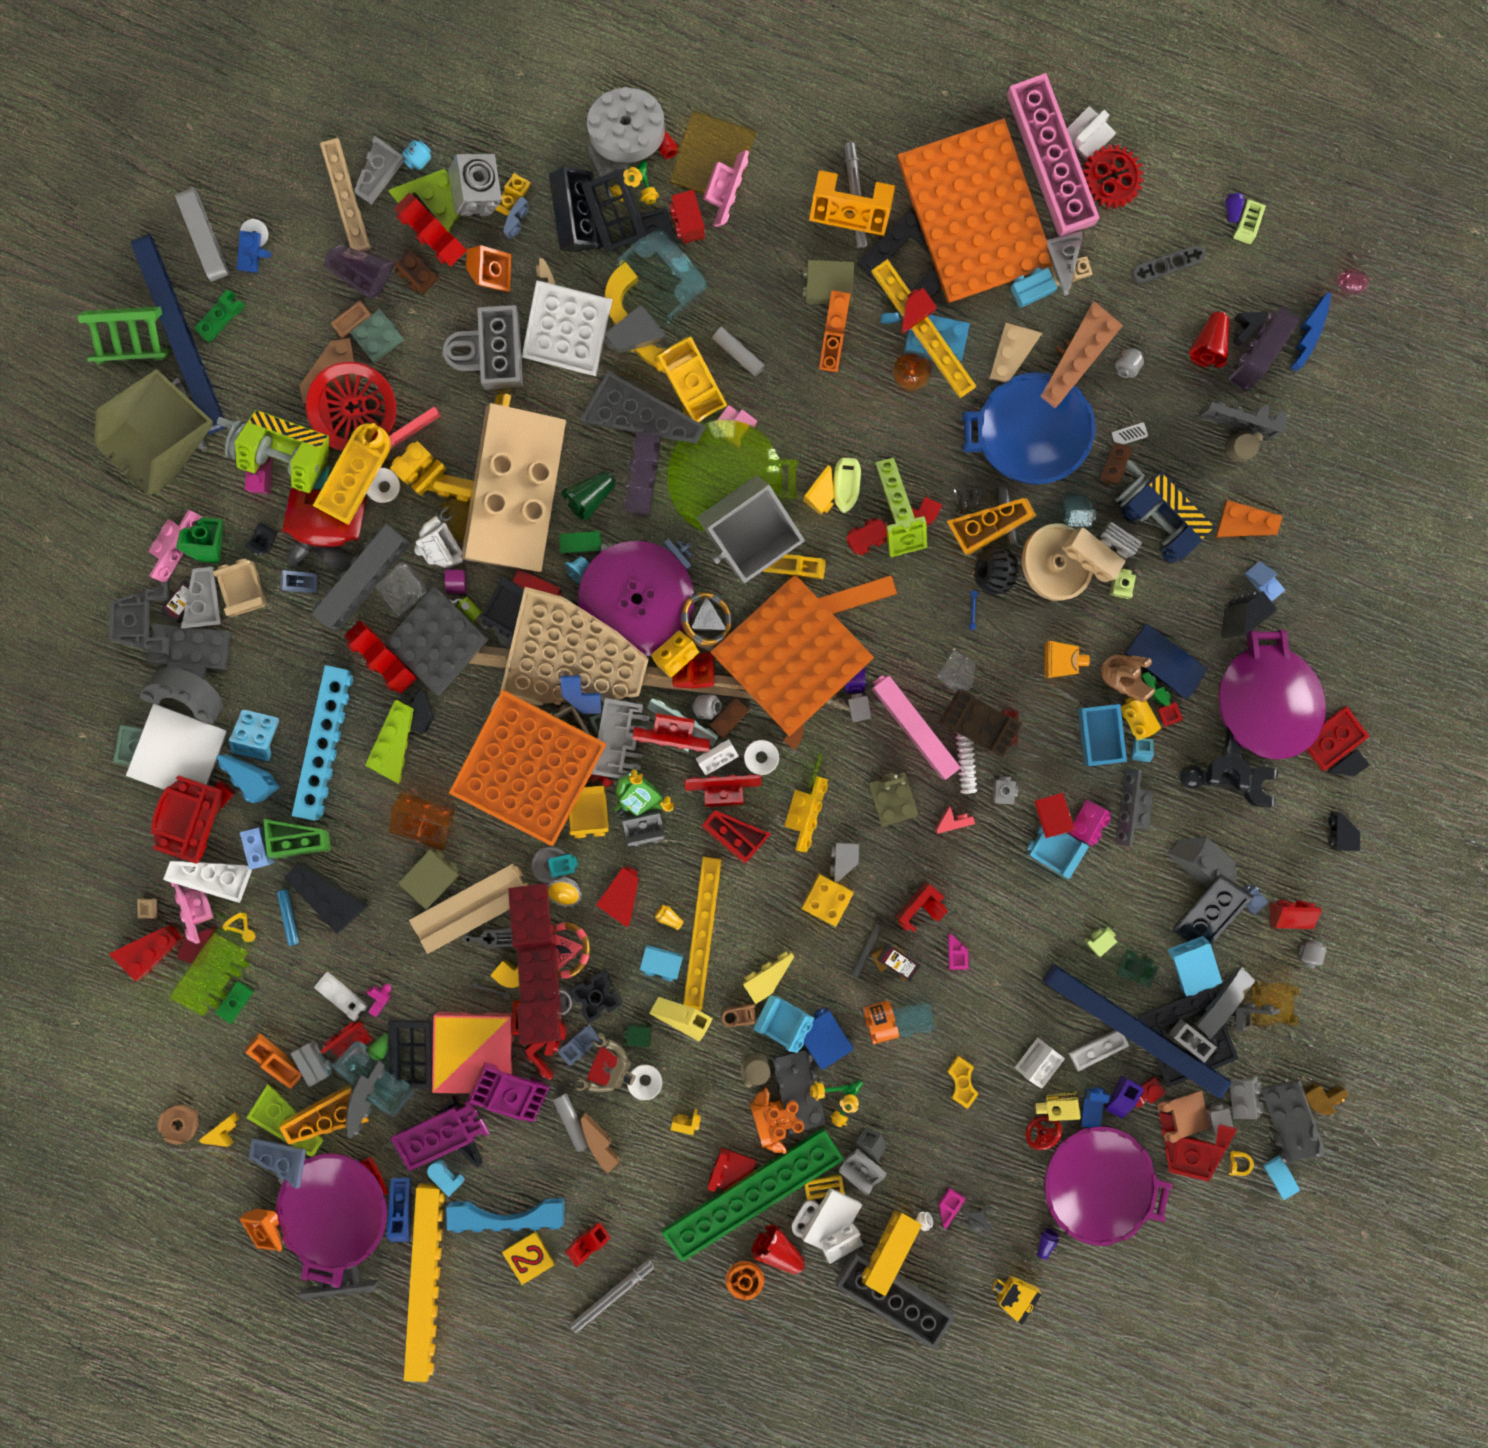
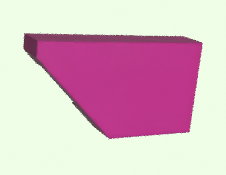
M948 933L949 970L968 969V950L951 933Z
M948 1187L938 1203L945 1229H947L965 1201V1197Z

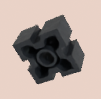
M606 968L593 974L590 977V982L587 983L584 979L569 989L576 1003L582 1002L583 1006L580 1011L587 1024L601 1017L603 1014L602 1010L606 1009L609 1013L623 1004L617 989L611 990L610 988L613 981ZM594 992L600 993V999L592 997Z

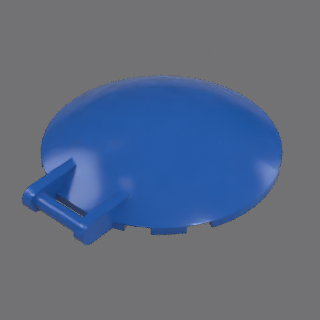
M1039 372L1021 374L999 385L989 395L981 411L962 413L965 435L963 451L983 452L987 460L997 471L1017 482L1026 484L1055 482L1074 472L1088 456L1095 437L1093 410L1090 403L1087 402L1082 392L1075 385L1060 404L1054 408L1040 397L1052 374ZM972 421H978V443H972Z

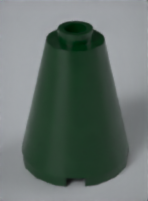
M603 471L563 489L561 494L564 500L568 498V506L580 520L584 518V522H586L614 489V482L616 480L610 472L606 473Z

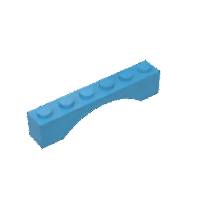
M547 1198L528 1211L512 1215L489 1213L476 1207L469 1201L449 1202L446 1207L447 1230H453L454 1233H460L464 1230L481 1232L483 1229L501 1231L503 1228L518 1231L522 1228L539 1230L541 1227H549V1229L554 1230L563 1227L565 1222L564 1198Z

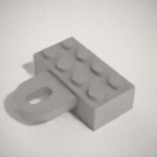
M517 306L477 308L478 330L460 331L450 335L443 345V356L450 367L458 371L480 370L481 384L485 390L523 388L520 316ZM456 347H470L472 349L471 353L466 356L452 355V350Z

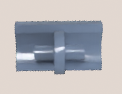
M669 539L664 542L665 546L663 548L671 552L688 571L692 566L683 554L688 558L693 555L689 551V548L692 546L689 542L684 545L681 540L676 543L680 548L678 550Z

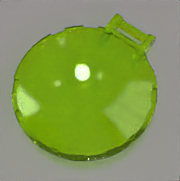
M723 419L704 423L703 425L706 428L697 444L680 441L672 453L669 462L667 480L673 504L688 523L704 532L706 531L697 519V516L756 475L770 485L777 498L797 499L795 491L798 460L779 459L771 442L760 431L740 421ZM783 465L788 466V493L782 492Z

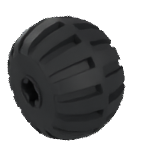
M992 547L984 550L977 558L974 573L976 583L980 589L986 593L998 595L1009 591L1014 586L1017 580L1018 562L1013 553L1002 547Z

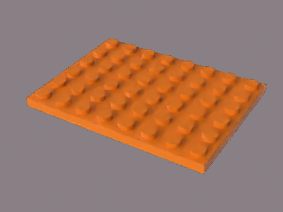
M1005 118L897 155L901 172L948 304L1010 283L1020 276H1030L1031 272L1039 267L1043 270L1053 266L1048 252L1047 240Z

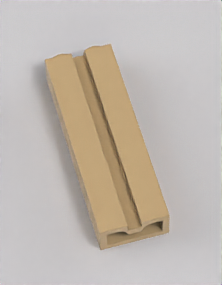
M511 864L410 919L409 922L421 939L420 942L426 953L429 954L509 910L508 888L529 886L527 882L524 883L521 876L523 875L520 868Z

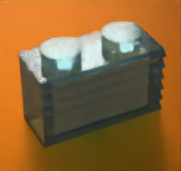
M1086 495L1064 496L1062 513L1068 527H1091L1092 521H1095L1096 510L1092 509V502H1089Z

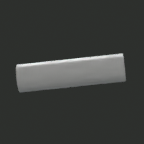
M720 327L713 335L712 339L753 376L756 377L762 371L765 365L723 327Z
M565 1092L554 1097L552 1100L576 1151L579 1152L589 1146L582 1125L567 1093Z

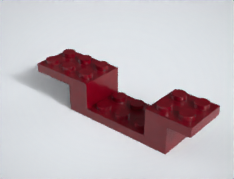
M546 883L508 888L512 946L517 949L521 1004L517 1005L520 1045L560 1041L559 1023H562L555 927L551 924L548 885Z

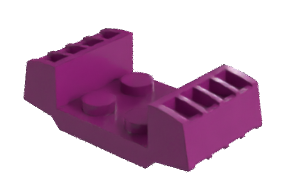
M484 1062L468 1096V1100L470 1103L481 1106L486 1110L518 1120L534 1122L550 1087L537 1078L530 1077L527 1080L500 1071L494 1064Z

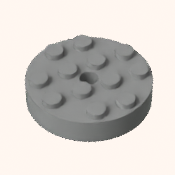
M628 87L611 90L600 96L588 112L587 128L590 142L601 156L611 161L631 163L643 160L653 154L663 141L665 135L663 110L658 101L645 91Z

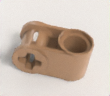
M745 1003L725 1008L721 1013L723 1024L727 1027L756 1024L758 1020L755 1013L756 1004ZM727 1013H734L735 1019L727 1021L725 1020V1015Z

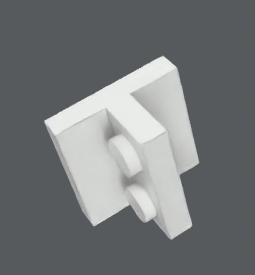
M1090 106L1067 128L1074 149L1087 162V158L1090 155L1093 156L1095 150L1099 151L1116 134L1106 123L1110 115L1105 110L1098 114Z
M1037 1038L1015 1066V1069L1023 1074L1027 1080L1042 1089L1065 1058L1041 1039Z

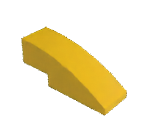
M786 554L764 569L763 572L824 579L826 560Z

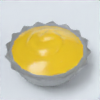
M560 877L548 884L549 899L558 906L573 907L574 904H578L581 900L582 894L578 884L570 878Z

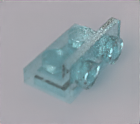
M930 1003L893 1010L895 1027H898L899 1036L902 1035L903 1038L913 1036L915 1032H921V1034L930 1033L932 1029L936 1028Z

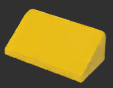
M438 459L435 460L411 485V488L422 496L447 468Z

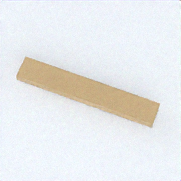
M335 138L321 142L320 146L351 253L354 255L371 250L340 140Z

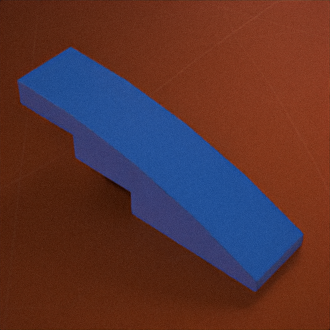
M1329 292L1320 298L1299 327L1305 331V334L1295 346L1300 351L1290 366L1295 372L1303 367L1320 337L1328 314L1331 293Z

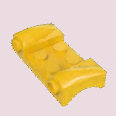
M691 336L682 339L654 356L655 360L653 363L656 369L666 373L683 405V412L681 413L700 422L710 414L727 406Z

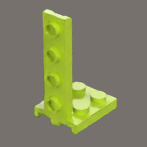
M890 458L875 462L895 523L887 526L888 552L890 557L927 548L925 517L914 518L895 459Z

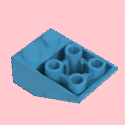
M232 755L216 756L219 760L218 765L220 768L229 773L231 782L236 787L239 786L243 791L242 796L247 802H263L281 788L272 775L261 768Z

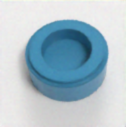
M886 313L880 315V320L883 324L899 322L900 316L899 313Z

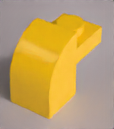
M506 959L490 975L504 987L515 988L519 986L518 967H514Z

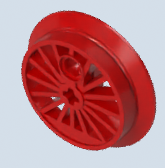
M341 362L325 368L315 377L307 393L306 413L312 429L328 435L329 446L343 451L349 441L352 420L354 429L359 427L358 420L361 425L366 424L362 418L364 417L370 423L380 426L389 434L396 419V400L391 386L378 371L362 363ZM349 374H357L353 394ZM341 375L345 377L348 395L337 379ZM361 376H364L369 380L358 395ZM332 380L343 397L327 386ZM372 382L379 388L371 394L363 396ZM327 392L332 394L341 402L328 399ZM381 392L384 400L380 401L375 395ZM369 399L376 401V408L374 410L367 407ZM351 401L353 405H359V408L354 409V413L351 409H348ZM329 403L340 407L330 408ZM385 404V413L378 412L381 405ZM341 411L335 416H331V412ZM366 414L382 416L384 419L380 425ZM344 415L334 429L333 421ZM348 418L343 438L337 435V432ZM377 431L374 434L371 442L374 441L376 436L378 435Z

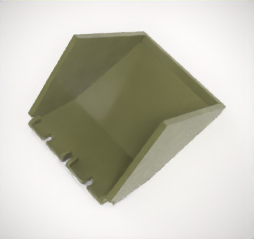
M156 369L96 409L94 443L107 458L115 454L110 461L121 471L128 467L124 474L135 484L143 480L138 487L147 495H152L155 492L158 493L181 471L213 426V421Z

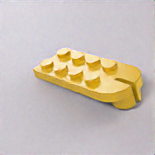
M368 423L360 425L355 429L313 504L314 507L347 525L350 524L391 448L390 437L380 426ZM377 431L378 435L376 436L375 440L371 442L374 434Z

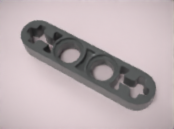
M1192 246L1143 263L1133 270L1132 279L1137 284H1143L1195 266L1205 258V251L1201 246ZM1194 252L1195 254L1199 253L1200 256L1197 259L1193 257L1187 261V257L1191 256ZM1174 257L1181 258V266L1177 267L1173 264L1172 260ZM1161 263L1164 266V272H1156L1155 264ZM1150 269V273L1145 274L1143 279L1141 276H1137L1139 270L1146 272Z

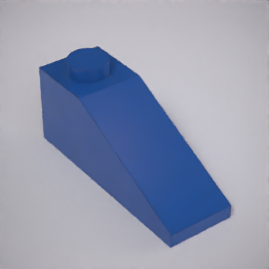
M391 1178L387 1238L391 1242H407L411 1239L412 1224L411 1178Z

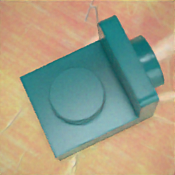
M572 853L548 858L552 878L575 873V868H578L576 856L573 857Z

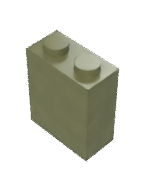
M808 260L807 266L803 268V278H807V285H803L802 297H806V303L829 304L831 290L851 293L849 305H852L854 262Z
M430 849L398 883L426 910L461 875L458 872L459 868L452 862L448 863L444 859L445 855L439 849Z

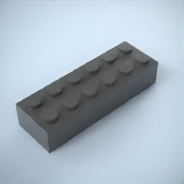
M385 524V526H380L377 529L375 538L364 545V551L361 555L353 558L350 563L351 567L347 571H343L339 575V581L336 585H332L325 594L327 596L314 605L312 615L329 629L339 631L411 545L409 540L391 526Z
M855 1249L835 1279L836 1288L935 1350L955 1319L953 1310L899 1275H896L886 1296L862 1283V1273L869 1266L871 1257Z

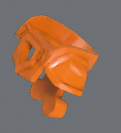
M764 1087L763 1090L756 1094L753 1101L750 1102L762 1148L766 1147L774 1153L783 1152L785 1154L786 1147L781 1139L785 1138L786 1130L792 1128L794 1132L800 1133L804 1129V1123L796 1118L795 1113L799 1109L796 1101H788L786 1109H782L780 1100L769 1102V1090L767 1087Z

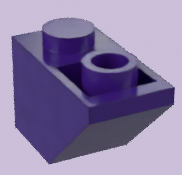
M1122 1075L1109 1099V1103H1107L1104 1109L1123 1118L1136 1106L1144 1088L1137 1082Z

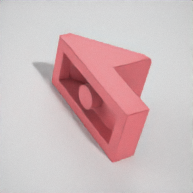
M947 806L935 827V833L939 834L975 824L974 818L965 813L957 815L954 820L951 807Z

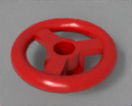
M1042 1115L1033 1119L1025 1130L1027 1144L1036 1150H1047L1053 1147L1059 1141L1062 1134L1059 1121H1049L1055 1127L1047 1129L1042 1127L1040 1122L1049 1121L1048 1115ZM1035 1126L1038 1130V1136L1036 1140L1033 1142L1031 1139V1131Z

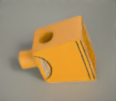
M1054 641L1045 642L1044 678L1078 674L1079 666H1089V655H1079L1078 646Z

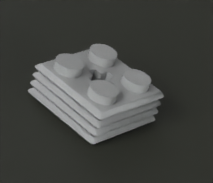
M1113 522L1102 527L1096 537L1123 559H1128L1135 555V552L1142 545L1140 540Z

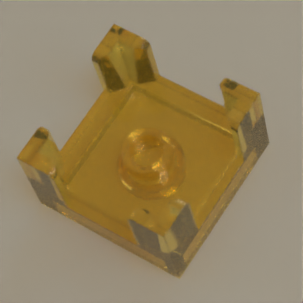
M1253 983V1003H1255V1006L1262 1007V1004L1274 1005V1008L1281 1009V1013L1275 1015L1253 1013V1022L1259 1025L1285 1023L1289 1026H1299V1017L1294 1014V995L1299 997V987L1293 984Z

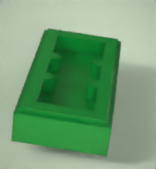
M237 981L215 1014L232 1024L254 991L240 981Z

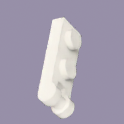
M326 972L314 987L353 1021H356L359 1018L360 1012L368 1007L361 998L329 972ZM352 1002L356 1005L354 1009L349 1007Z

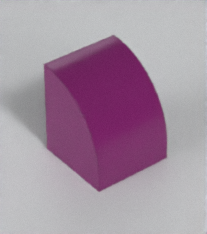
M445 570L447 594L467 595V571Z

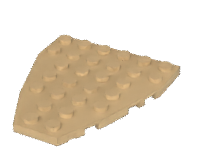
M525 587L500 693L502 690H505L537 706L545 703L561 705V703L569 702L562 697L560 677L581 675L582 693H601L602 702H604V698L620 700L624 697H637L640 694L649 658L616 630L566 598Z

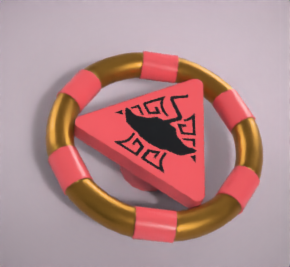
M564 922L554 925L555 933L567 929L572 930L578 935L583 945L555 934L558 975L560 979L571 978L581 972L590 956V943L584 930L576 924ZM583 949L580 961L573 969L559 971Z

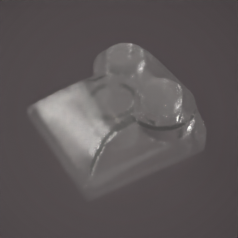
M403 562L399 563L375 586L376 590L398 617L419 599L424 598L427 592L426 586L410 566Z

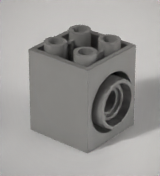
M457 154L448 168L455 214H461L462 216H471L473 214H480L481 216L491 215L502 200L495 154Z

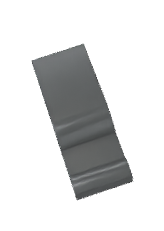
M511 927L489 928L482 935L468 934L464 937L465 943L481 941L483 946L489 948L513 947ZM490 933L492 937H495L491 942L490 939L486 938Z

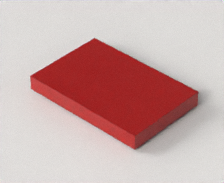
M1344 706L1324 721L1319 736L1306 750L1320 769L1325 771L1370 736L1350 709Z

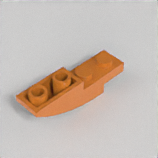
M831 290L819 370L838 372L851 293Z

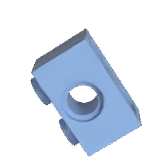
M264 827L240 832L249 870L274 864V860L267 857Z

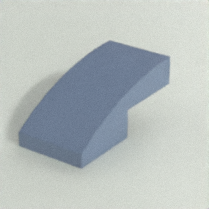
M587 1025L557 1052L571 1066L594 1046L593 1040L599 1042L601 1038L597 1037V1033L590 1025Z

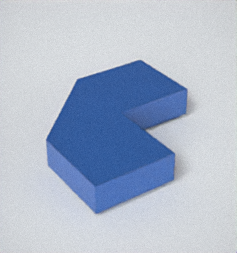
M581 675L560 677L563 698L582 714L602 713L601 693H582Z

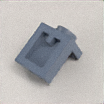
M1246 885L1243 888L1253 895V899L1245 907L1255 915L1268 903V900L1258 891L1259 888L1255 885Z

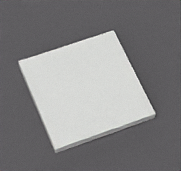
M537 280L522 358L597 376L613 299Z
M153 704L126 776L164 790L167 786H171L178 780L175 779L177 776L208 785L217 762L216 756L220 754L228 730Z

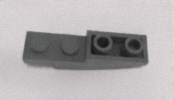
M378 1059L375 1060L367 1076L359 1072L350 1092L345 1117L346 1135L350 1139L353 1135L359 1133L362 1127L360 1124L364 1117L367 1118L372 1110V1107H370L371 1102L366 1097L372 1095L375 1089L374 1083L377 1078H382L386 1070L384 1068L385 1064Z

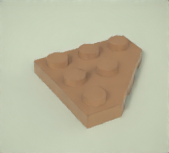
M350 338L331 341L300 384L303 405L306 406V397L311 383L321 371L336 363L355 362L352 340ZM349 374L352 394L357 374ZM341 375L337 379L348 395L345 377ZM332 380L327 386L343 397ZM327 392L328 399L334 401L339 400L332 394Z

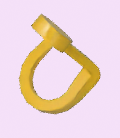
M246 913L234 915L222 926L225 931L231 930L242 934L245 942H252L256 937L255 932L248 929ZM241 918L244 923V931L229 925L236 919Z
M1231 1151L1229 1175L1246 1176L1250 1174L1254 1167L1251 1156L1244 1152ZM1234 1157L1247 1158L1250 1163L1249 1168L1243 1172L1237 1171V1163L1234 1161Z

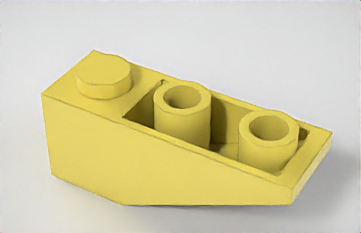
M792 951L781 953L777 956V961L774 963L769 961L761 967V971L756 974L752 972L745 977L743 985L755 1004L773 993L794 958Z
M661 997L657 998L649 1013L699 1042L713 1019L695 1008Z

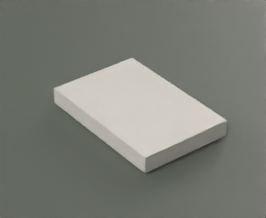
M830 1188L801 1239L822 1249L820 1241L840 1231L844 1226L852 1224L862 1206L861 1202Z

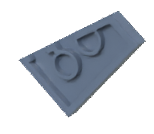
M252 1138L249 1158L265 1169H270L276 1173L280 1179H285L291 1183V1186L295 1189L300 1188L306 1149L261 1138Z

